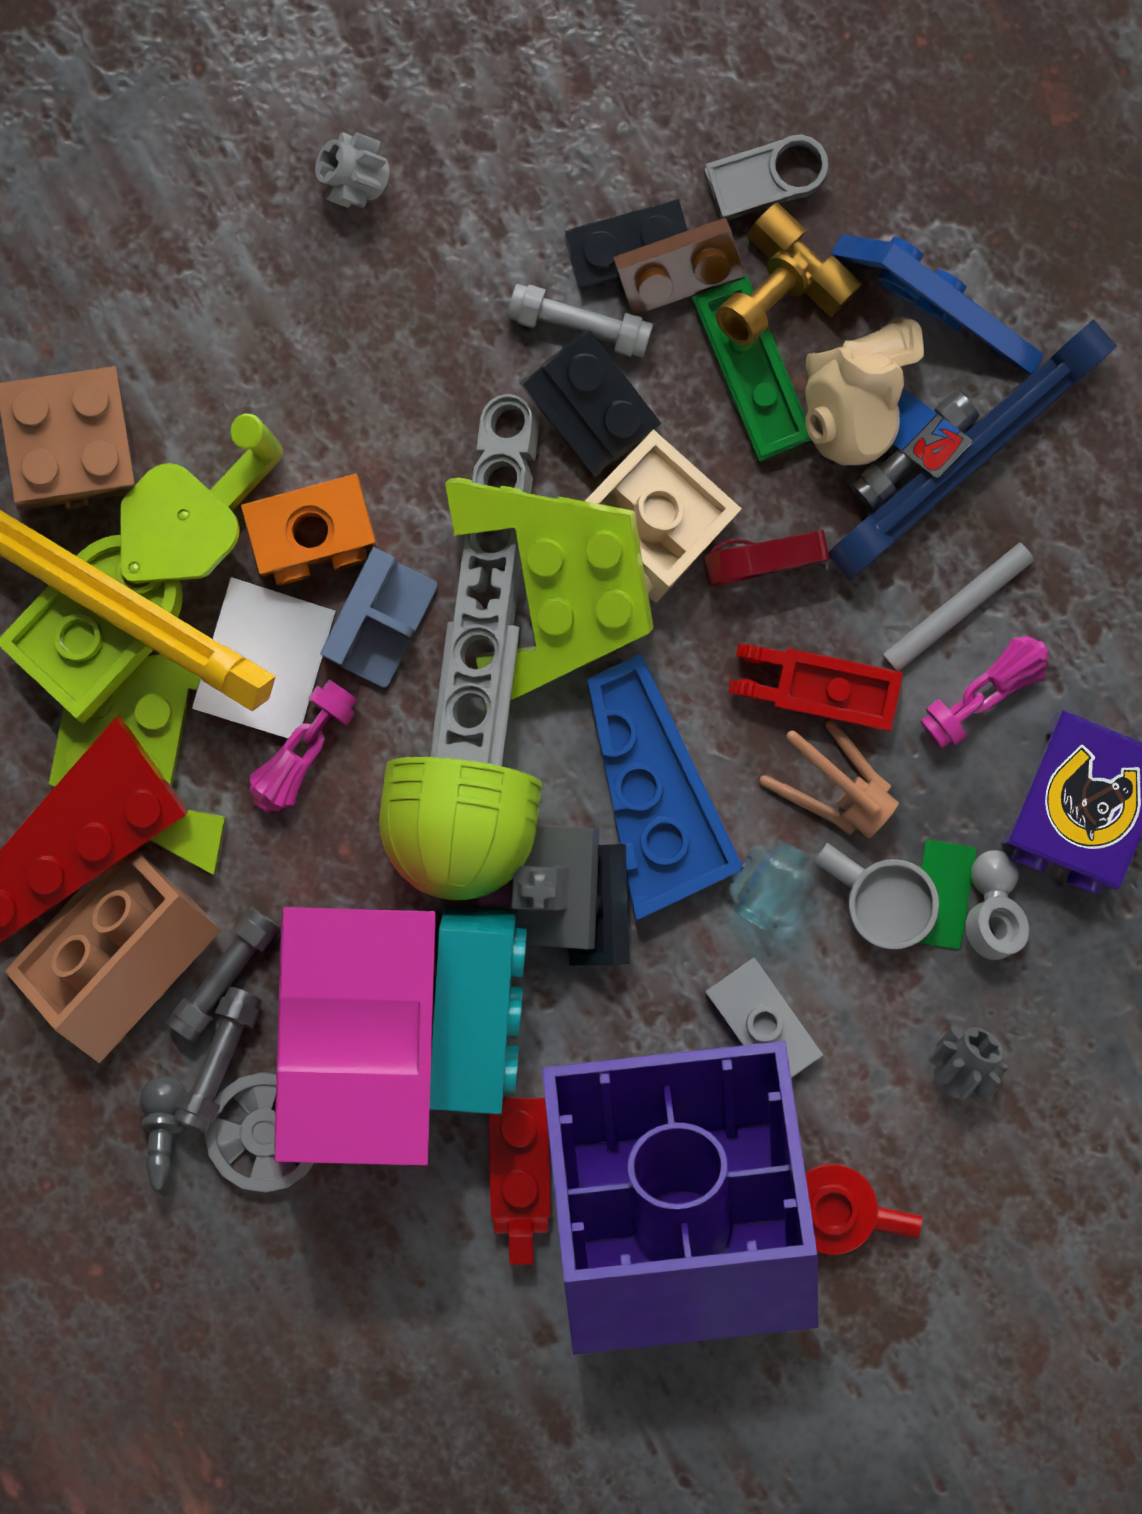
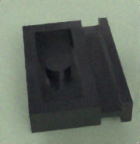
M585 329L540 365V368L528 378H524L519 382L593 477L599 475L602 469L612 461H616L645 438L653 429L662 424L588 329Z

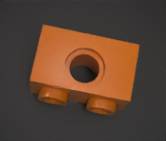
M357 473L241 505L259 574L263 579L274 577L276 585H285L311 577L309 567L332 561L334 570L365 563L368 559L367 551H371L373 547L378 549ZM310 517L320 518L328 525V535L325 541L314 548H306L299 545L295 536L298 525Z

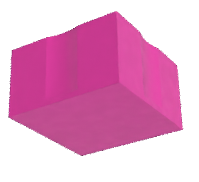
M282 907L274 1130L275 1162L428 1165L435 943L434 911Z

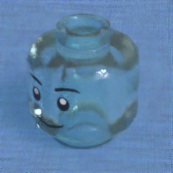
M780 839L774 848L766 845L751 847L742 862L740 870L735 874L729 885V893L737 902L733 910L749 922L772 933L776 931L778 926L791 927L795 925L818 886L815 874L805 867L810 856Z

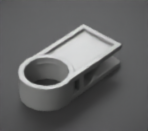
M800 134L791 135L783 140L707 163L704 170L720 219L726 217L728 221L769 208L776 202L782 204L794 199L805 198L815 193L824 182L828 169V159L825 150L819 142L812 137ZM800 146L809 149L815 154L820 164L818 178L813 183L803 187L788 185L780 179L776 171V161L779 155L789 147Z

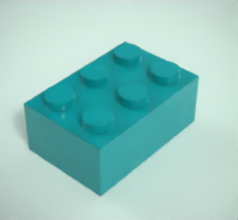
M444 906L439 928L429 1109L501 1114L503 1095L515 1096L519 1046L507 1045L508 1036L519 1037L523 987H513L511 983L512 976L523 977L527 928H515L516 910Z

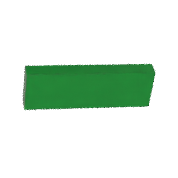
M745 275L743 278L693 296L692 303L756 459L760 463L810 443L812 439L806 429L805 414L769 327L767 326L766 330L750 345L742 346L731 341L717 324L715 316L717 309L734 293H744L749 296L754 291L748 276Z

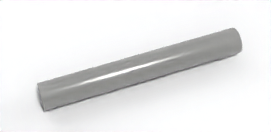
M1019 542L884 652L882 656L888 665L895 671H900L1030 565L1034 561L1031 553L1022 543Z

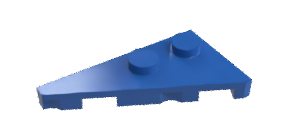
M842 234L830 253L831 256L833 255L845 265L849 262L882 269L878 276V281L881 283L880 286L910 302L956 332L959 331L961 326L965 327L992 347L991 353L1027 374L1034 373L1045 355L965 296L963 293L967 286L961 280L941 269H936L933 272L920 261L924 254L914 245L901 238L893 237L888 242Z

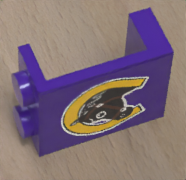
M1058 711L1054 714L1046 735L1051 737L1011 832L1005 833L1001 844L1015 849L1011 860L1043 873L1047 865L1051 864L1070 872L1066 881L1068 884L1100 896L1103 887L1110 890L1120 889L1142 835V742L1068 711Z

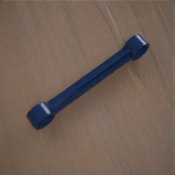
M1092 320L964 433L972 440V443L938 478L926 469H923L873 514L868 516L829 551L830 559L851 581L1061 395L1107 357L1117 347L1115 342L1095 320Z

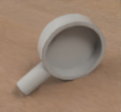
M828 842L813 862L850 888L847 903L849 918L858 934L869 943L886 949L906 948L921 941L934 926L939 910L938 893L929 875L917 865L904 860L890 859L876 862L864 869Z

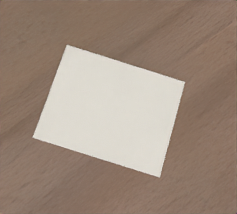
M231 577L213 640L231 648L275 675L271 695L268 701L252 712L200 679L192 709L289 738L292 732L303 724L309 704L308 698L312 694L322 660L320 652L329 636L336 611Z

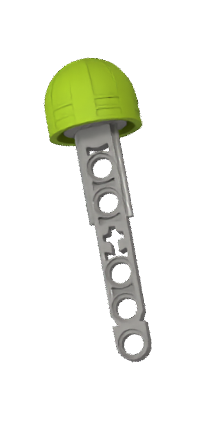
M512 394L499 395L490 400L484 407L480 418L476 448L481 457L474 466L472 483L488 485L489 477L494 470L508 466L514 468L517 472V482L514 488L522 489L525 493L531 494L533 477L527 460L535 461L539 420L534 410L521 397ZM514 409L523 412L525 423L519 434L511 438L497 436L495 424L502 413ZM508 528L510 532L508 544L504 549L496 553H487L482 550L480 538L483 532L465 534L454 622L447 623L430 757H404L392 759L386 763L379 817L380 835L384 850L394 868L405 880L428 895L446 900L475 899L488 895L504 886L513 878V874L518 868L522 867L526 862L536 834L542 782L527 773L502 767L520 627L514 626L522 564L516 530L514 528ZM479 563L493 567L491 585L500 593L499 599L489 601L487 609H484L474 599L476 593H484L488 584L489 574L482 567H477ZM505 567V570L500 571L495 568ZM480 639L492 641L495 654L490 664L482 669L468 668L465 662V653L470 644ZM478 697L484 699L487 705V714L482 723L473 728L461 727L457 717L460 705L469 698ZM455 737H459L470 742H483L482 746L478 747L467 742L454 743Z

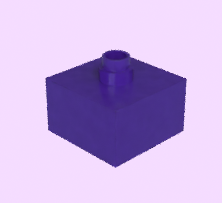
M786 1041L542 1067L563 1278L573 1355L819 1328L817 1248Z

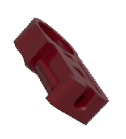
M818 530L760 543H754L746 539H729L717 544L707 555L703 556L709 586H718L803 567L821 565L830 560L824 530ZM728 544H746L745 546L715 552L718 548Z

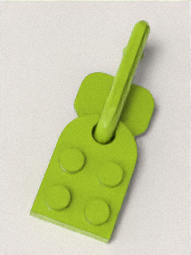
M247 413L239 415L231 425V438L236 446L248 450L211 490L180 465L172 463L158 465L149 470L123 498L121 502V535L97 540L84 548L77 557L178 618L183 598L181 580L206 577L235 547L239 538L240 528L238 519L233 511L280 462L283 456L282 445L257 416ZM49 585L0 637V647L82 724L97 711L154 650Z

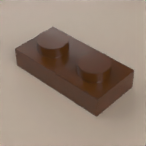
M726 217L613 257L628 304L634 316L745 277Z

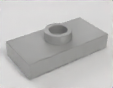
M752 957L705 991L742 1045L786 1041L791 1078L823 1056L755 957Z

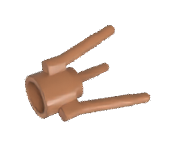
M827 720L825 727L865 781L859 776L852 781L797 732L789 731L786 735L787 740L844 791L836 801V804L843 811L840 812L767 775L760 777V785L834 823L848 836L857 829L868 839L871 838L884 825L899 805V802L887 793L891 785L874 771L835 720Z

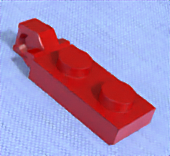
M545 1097L503 1098L501 1114L489 1113L491 1219H494V1234L509 1233V1265H530L534 1262L533 1233H548V1218H551L549 1132Z

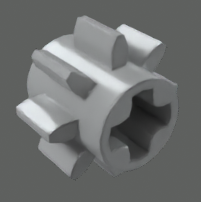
M342 132L339 135V140H330L322 147L316 160L315 174L319 182L329 185L324 197L326 200L347 208L351 204L363 208L365 207L366 199L374 200L382 194L389 179V164L386 158L376 155L380 141L358 132L354 136Z

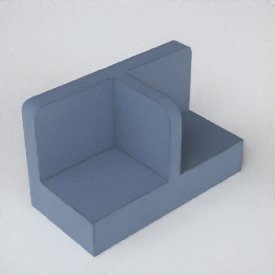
M373 547L320 655L324 659L380 687H388L437 591V582L398 563L395 557Z

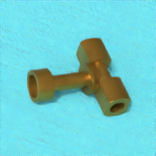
M778 202L773 204L746 234V237L770 259L767 263L769 277L749 296L744 293H734L717 309L715 314L721 331L731 341L742 346L750 345L766 330L768 319L765 313L785 294L800 296L805 292L826 314L832 317L862 285L833 255L823 262L800 240L807 230Z

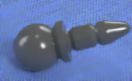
M158 1076L151 1079L145 1084L140 1094V1106L146 1115L141 1120L140 1127L142 1130L150 1132L148 1140V1154L150 1157L147 1159L146 1168L151 1187L154 1190H161L170 1171L171 1160L169 1156L172 1154V1134L179 1133L183 1129V1125L174 1121L173 1118L177 1111L175 1106L180 1094L186 1090L177 1079L170 1076Z

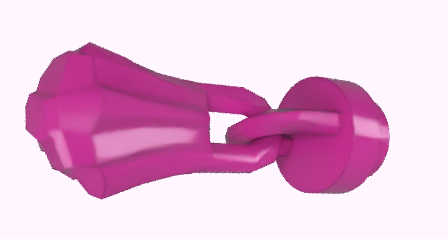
M1029 636L1012 638L998 660L984 674L967 686L961 701L950 709L939 699L925 709L928 715L920 720L922 727L939 748L942 749L949 743L956 746L967 737L960 723L971 714L989 711L1015 691L1044 680L1045 671L1049 665L1048 649L1042 641H1037ZM991 681L997 691L984 700L983 694L976 692Z
M328 680L323 688L317 686L308 698L321 710L312 724L303 723L296 728L273 758L250 774V788L248 791L254 800V805L263 811L279 812L282 808L294 806L302 780L322 749L325 739L322 733L324 726L330 718L347 726L356 714L352 708L358 699L333 681ZM304 736L306 744L313 743L303 758H301L292 751Z

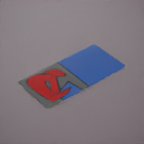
M905 388L902 389L897 404L900 413V424L893 445L938 478L972 443V440Z

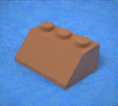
M136 849L83 885L8 966L5 972L55 1031L100 1063L123 1040L125 1035L153 1004L165 994L166 990L187 967L204 952L209 943L221 932V929L187 894Z

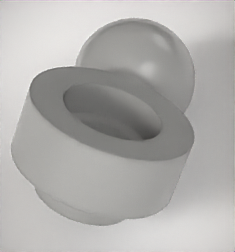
M998 850L987 851L981 854L973 863L971 879L975 888L984 895V901L974 906L966 919V934L971 946L981 956L990 960H1000L1020 951L1025 946L1029 936V924L1024 911L1016 902L1008 898V894L1015 888L1018 882V866L1015 861L1011 860L1010 855Z

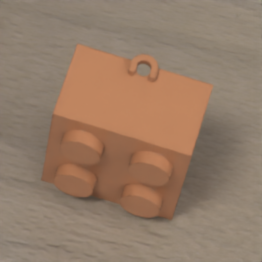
M116 366L0 383V413L17 511L65 504V509L84 508L89 506L88 500L126 495L135 486Z

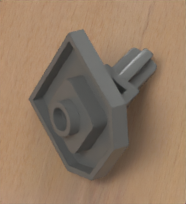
M537 825L534 843L524 865L518 868L513 874V878L504 886L488 895L478 897V908L516 910L515 928H527L526 945L577 949L595 948L599 828Z

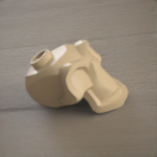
M906 316L896 317L882 327L881 330L859 339L845 341L842 347L821 353L807 354L806 371L809 379L804 391L808 411L806 415V429L815 447L824 457L840 465L869 464L886 453L897 436L900 424V413L897 404L904 386L903 370L901 367L916 363L924 356L922 328L917 321Z

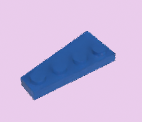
M642 654L587 679L620 844H626L627 879L636 921L739 872L742 867L738 854Z

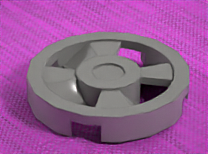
M261 1072L243 1076L220 1091L214 1103L220 1105L214 1123H210L207 1132L204 1133L209 1158L221 1175L242 1189L264 1193L288 1188L304 1177L314 1164L301 1162L296 1166L294 1162H275V1110L272 1109L276 1097V1074ZM232 1097L249 1114L241 1125L219 1118L222 1109ZM246 1149L257 1155L250 1178L234 1170L230 1164Z

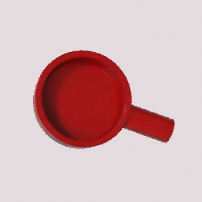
M825 1163L805 1171L817 1252L829 1255L850 1252L862 1245L873 1230L915 1239L919 1238L923 1216L879 1207L870 1183L853 1168L837 1163Z

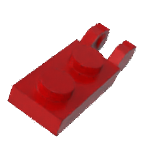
M738 643L736 657L741 658L744 662L757 665L780 666L782 668L777 688L760 685L756 681L740 678L739 680H730L729 694L774 703V708L887 732L891 731L903 672L786 648L784 652Z

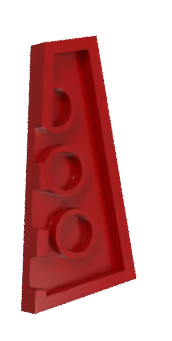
M120 714L114 718L0 849V942L188 813L187 808Z

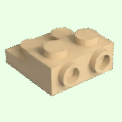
M654 429L585 500V502L633 510L635 512L648 597L655 603L682 577L742 509Z

